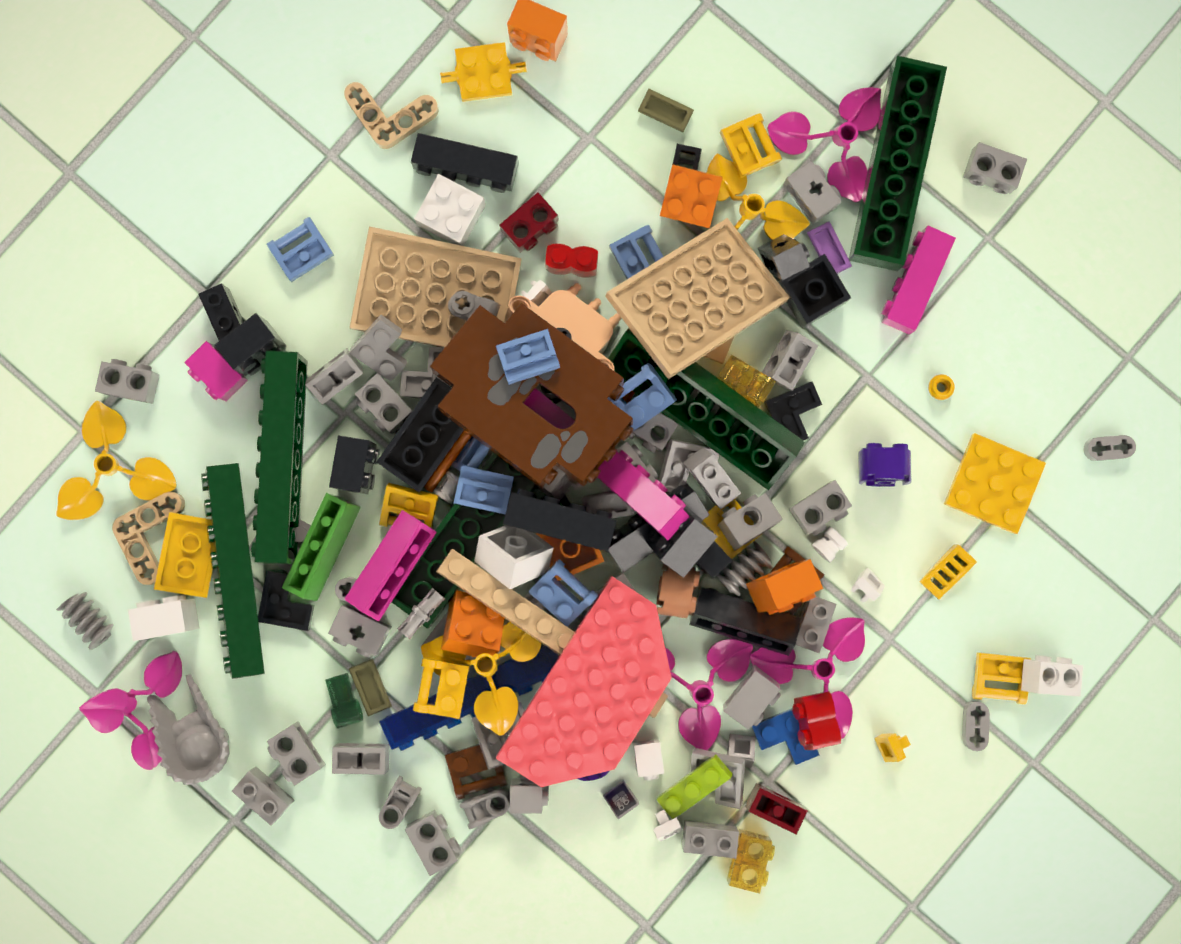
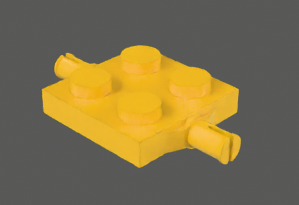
M505 42L455 49L457 62L455 71L441 72L440 75L442 84L457 81L461 91L462 102L512 95V74L527 72L526 61L510 63L506 53Z

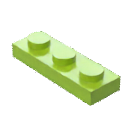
M715 754L661 793L656 800L667 814L674 819L731 779L733 774Z

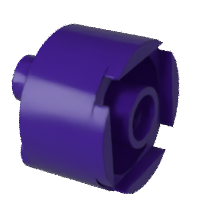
M881 443L866 444V448H862L858 452L859 484L862 485L865 481L866 486L894 487L896 481H902L903 485L911 484V451L908 450V444L898 443L893 444L892 447H882Z

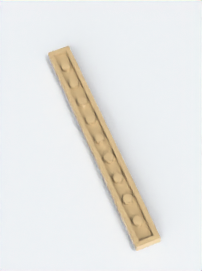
M453 549L450 550L436 571L558 655H561L575 633ZM664 692L650 712L649 716L651 718L657 716L668 695Z

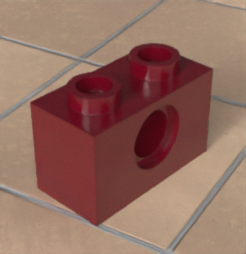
M758 783L755 784L745 805L748 812L796 835L808 812L802 804Z

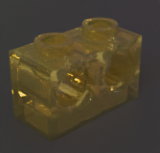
M732 354L717 375L718 379L758 408L764 403L776 382Z
M739 829L736 859L732 858L727 876L729 886L759 894L762 886L766 887L769 871H766L767 863L772 861L775 852V845H772V840L769 836ZM753 843L762 845L761 851L758 854H750L748 852L750 845ZM747 869L755 870V876L751 880L742 878L743 872Z

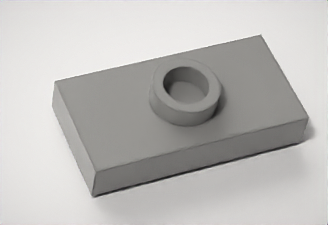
M613 491L585 495L581 498L582 505L586 506V512L596 514L597 510L612 513V518L634 515L636 513Z

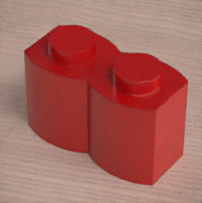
M551 244L547 246L545 266L548 272L555 275L572 273L583 278L597 275L598 251L588 246L571 248L565 244Z
M830 691L794 698L792 711L800 724L798 739L805 750H815L841 744V732Z

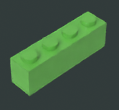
M330 493L325 494L282 586L283 589L302 599L318 601L359 513L360 506L342 497Z

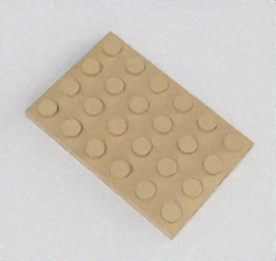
M728 218L609 290L605 295L668 379L780 307L790 298Z
M369 226L349 328L365 332L380 315H383L402 329L401 335L397 339L445 348L466 322V320L452 315L448 309V301L459 291H467L476 296L499 303L501 306L497 318L506 323L505 314L509 301L515 296L522 258ZM461 298L458 302L455 301V303L459 304L458 309L462 310L464 307H467L463 304L464 299Z

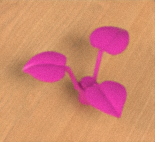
M874 87L861 88L847 94L841 100L838 109L839 115L847 120V122L835 128L834 131L808 135L811 129L809 120L802 113L792 111L781 115L768 124L769 137L780 151L789 155L803 153L807 149V139L832 137L833 142L844 149L841 155L842 162H835L830 166L827 173V182L830 186L834 185L838 189L841 197L853 202H859L862 199L867 167L860 157L852 156L846 160V155L850 149V143L858 137V131H868L877 125L881 112V89Z
M849 617L830 623L822 645L825 649L830 650L827 659H818L812 665L793 664L796 659L794 649L787 656L765 648H759L750 655L751 663L779 684L791 681L793 669L811 670L814 678L823 680V692H828L829 679L835 673V666L832 662L833 655L835 654L836 658L840 661L849 662L854 661L862 654L865 647L864 620ZM835 691L831 695L835 705L841 739H843L851 726L853 709L848 696L841 691Z
M733 638L720 640L711 646L706 659L714 668L710 671L708 681L697 680L692 684L671 672L675 666V658L672 652L665 647L671 677L685 686L693 700L697 703V708L691 707L684 710L678 721V728L682 737L695 748L709 750L720 731L721 716L714 706L708 705L714 698V692L711 688L714 685V674L717 672L719 678L724 681H736L746 673L749 667L753 645Z
M172 651L168 654L160 655L148 664L144 671V683L149 689H131L129 692L119 688L109 689L97 694L79 707V710L87 718L90 725L100 733H110L122 724L124 716L140 727L143 734L137 735L133 739L131 754L134 761L145 770L155 768L162 758L157 754L159 747L155 743V735L152 732L155 726L148 731V728L131 714L137 706L135 696L150 695L155 692L158 697L165 698L176 690L182 677V662L178 652Z

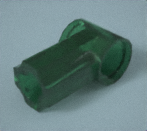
M348 673L325 679L332 703V719L336 728L339 729L362 722V709L358 699H355Z

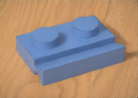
M548 329L496 346L508 384L560 368Z
M462 466L454 503L506 514L514 477Z

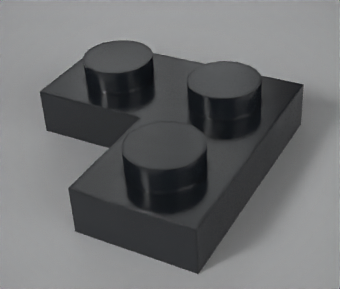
M813 381L764 402L770 417L803 441L809 439L799 415L823 405Z
M266 571L258 612V622L310 631L315 605L289 601L291 592L282 588L288 574Z

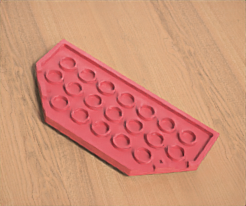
M610 576L496 755V759L540 787L614 770L672 679L656 605L613 576Z

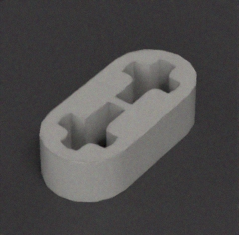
M1127 435L1097 437L1089 439L1085 443L1083 451L1085 456L1091 461L1124 459L1131 457L1135 453L1136 443L1132 437ZM1096 442L1099 447L1106 446V451L1098 452V456L1097 452H1092V447L1096 446ZM1121 443L1128 446V449L1124 451L1114 450L1113 448L1114 445Z
M970 701L963 709L962 740L967 748L976 752L984 750L989 743L990 713L988 707L982 702ZM976 706L982 711V715L977 716V724H975V717L970 715V712L974 711ZM975 728H977V735L981 737V741H977L976 746L969 740L970 737H974Z

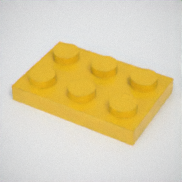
M169 512L154 590L207 598L213 570L210 553L215 552L214 542L209 543L207 526L212 525L211 519Z

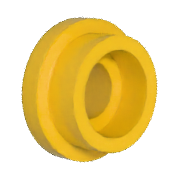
M944 374L934 376L928 385L930 395L937 400L948 399L952 396L955 389L953 380ZM938 383L944 385L945 390L943 392L937 390Z

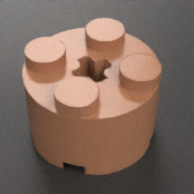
M663 563L661 569L666 571H663V575L659 579L656 605L661 607H657L658 614L687 619L688 615H692L695 612L697 598L692 597V593L698 587L700 571H695V567H692L683 578Z

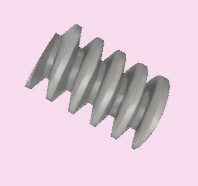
M753 541L755 549L749 546L745 548L748 556L739 553L737 556L740 563L733 560L730 563L732 569L726 567L722 570L724 576L720 574L716 576L730 593H734L737 596L741 595L738 587L741 586L747 590V580H755V573L761 576L765 575L763 566L770 570L773 568L770 562L771 559L756 541Z
M87 592L70 597L56 610L63 611L61 615L63 619L70 618L68 625L70 627L77 626L75 633L77 635L84 634L82 637L83 643L91 642L88 648L93 650L111 636L110 631L114 624L104 626L103 623L106 621L107 616L97 617L101 609L91 610L90 607L94 601L84 602L83 600L87 596Z

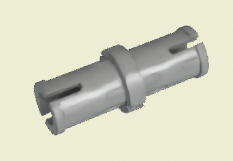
M432 588L417 606H413V611L397 629L408 639H411L425 621L428 622L431 619L430 615L445 598Z

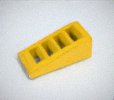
M954 544L919 582L939 600L977 561L960 545ZM957 555L965 563L961 565L953 557ZM948 562L957 570L955 573L946 566ZM942 570L950 579L946 581L938 571ZM932 577L943 585L941 589L930 581Z

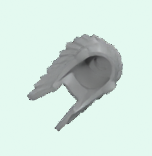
M191 674L185 676L196 705V711L189 713L181 720H177L175 713L169 710L157 696L149 695L147 697V702L150 705L148 712L152 717L150 722L155 726L152 732L155 735V743L159 747L157 754L162 758L160 766L166 769L167 776H171L174 782H182L183 785L208 781L223 769L230 754L227 742L229 740L228 733L224 728L220 727L217 719L214 718L207 701L204 699Z

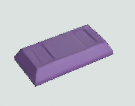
M830 221L807 232L818 256L820 257L825 254L837 274L852 267Z

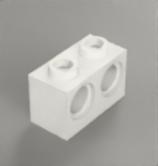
M1035 655V660L1024 659L1022 691L1081 697L1083 665L1072 664V658L1056 657V662L1051 661L1052 657Z

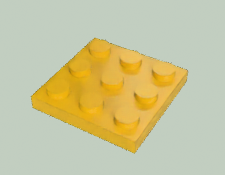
M973 433L944 505L1010 533L1018 534L1046 463Z

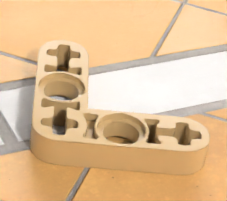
M350 83L344 91L347 103L376 145L382 149L392 148L432 121L439 112L436 100L430 95H422L389 118H386L370 93L361 83ZM356 90V92L360 93L365 104L360 106L357 99L352 98L353 91ZM424 103L428 106L431 105L432 111L429 113L425 110L422 111V105ZM414 109L417 114L419 113V121H417L415 114L412 112ZM375 110L378 113L377 119L373 122L364 120L365 112ZM409 116L413 119V123L409 128L399 126V120L402 117ZM393 123L400 134L396 135L395 130L393 131L391 126ZM381 132L390 133V139L388 141L381 139Z
M164 493L118 517L112 525L113 533L136 579L143 585L155 584L159 565L144 532L167 521L169 512L180 514L183 511L185 500L178 493ZM168 498L177 499V503L174 505L175 509L166 508L161 512L160 508L156 505L158 503L159 506L163 507L169 503ZM148 508L153 509L155 512V519L151 523L145 522L142 517L143 512ZM137 521L139 525L129 527V533L121 532V528H123L122 522L132 523ZM136 543H140L144 548V553L139 558L134 557L131 553V548ZM149 558L150 561L144 563L148 569H154V573L151 575L153 579L144 577L143 574L147 572L144 565L138 566L137 562H142Z

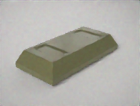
M648 88L638 112L683 133L694 109Z
M373 658L348 668L368 717L392 707Z

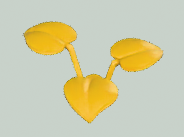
M717 153L713 157L706 173L723 177L717 201H725L729 197L733 201H742L739 207V213L742 217L734 226L737 230L745 220H753L759 214L760 218L765 220L764 232L771 240L783 234L793 239L809 226L810 222L797 208L787 202L772 201L764 208L765 202L758 194L736 196L745 190L747 176L741 178L734 162Z
M95 401L88 409L82 424V436L89 447L100 448L104 445L102 454H99L94 460V468L97 471L94 483L91 486V483L83 477L68 479L59 490L56 516L67 520H80L96 514L104 502L103 495L95 490L98 487L101 475L112 476L117 471L132 475L133 477L129 482L132 493L139 499L147 501L175 490L177 486L172 471L163 462L152 457L137 460L135 471L119 466L118 460L108 454L110 448L109 444H117L124 438L126 434L125 420L115 410L100 401Z
M509 622L503 626L500 644L505 650L493 656L484 653L477 656L475 660H465L467 655L441 650L443 636L421 646L423 658L474 665L476 672L487 678L491 691H484L478 695L474 703V713L482 725L499 736L504 735L514 724L519 706L517 696L511 688L501 687L496 690L492 675L495 674L498 667L496 661L508 653L518 662L530 661L539 653L542 643ZM434 669L433 672L440 676L441 669Z

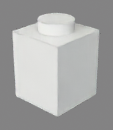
M659 739L633 742L638 777H643L644 780L658 779L659 774H664Z

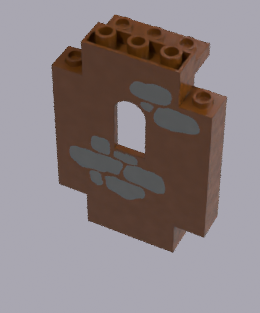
M522 303L506 323L479 305L430 365L433 374L452 387L438 405L441 413L541 489L545 484L550 485L558 475L556 471L558 468L566 473L568 480L576 486L578 483L583 487L587 482L593 483L601 472L598 469L604 461L609 462L617 452L616 445L621 439L626 441L634 430L631 427L633 425V418L611 402V400L617 401L624 392V378ZM548 329L560 368L508 384L496 346ZM539 383L575 410L576 420L569 428L559 429L524 404V401Z

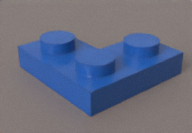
M792 708L762 720L757 726L752 725L761 750L785 741L795 765L820 756L817 749L805 750L798 739L800 724L794 717Z

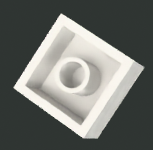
M438 174L414 220L417 226L451 244L464 246L486 206L485 199L477 193Z
M506 525L479 536L475 562L507 588L512 589L544 575L549 570L554 547L534 532Z
M186 595L162 598V604L160 599L136 603L137 608L128 610L132 641L200 629L195 599L186 600Z

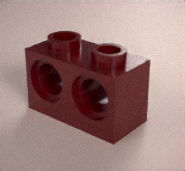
M537 192L499 224V227L519 253L524 250L528 252L538 244L539 241L537 239L544 233L549 235L557 228L559 218L554 209ZM537 212H545L548 215L547 219L542 222L536 221L533 217ZM518 228H525L528 231L527 236L524 238H517L514 233Z

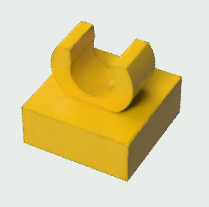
M896 733L881 734L874 738L885 762H899L906 758L903 749L911 745L907 735L900 737Z

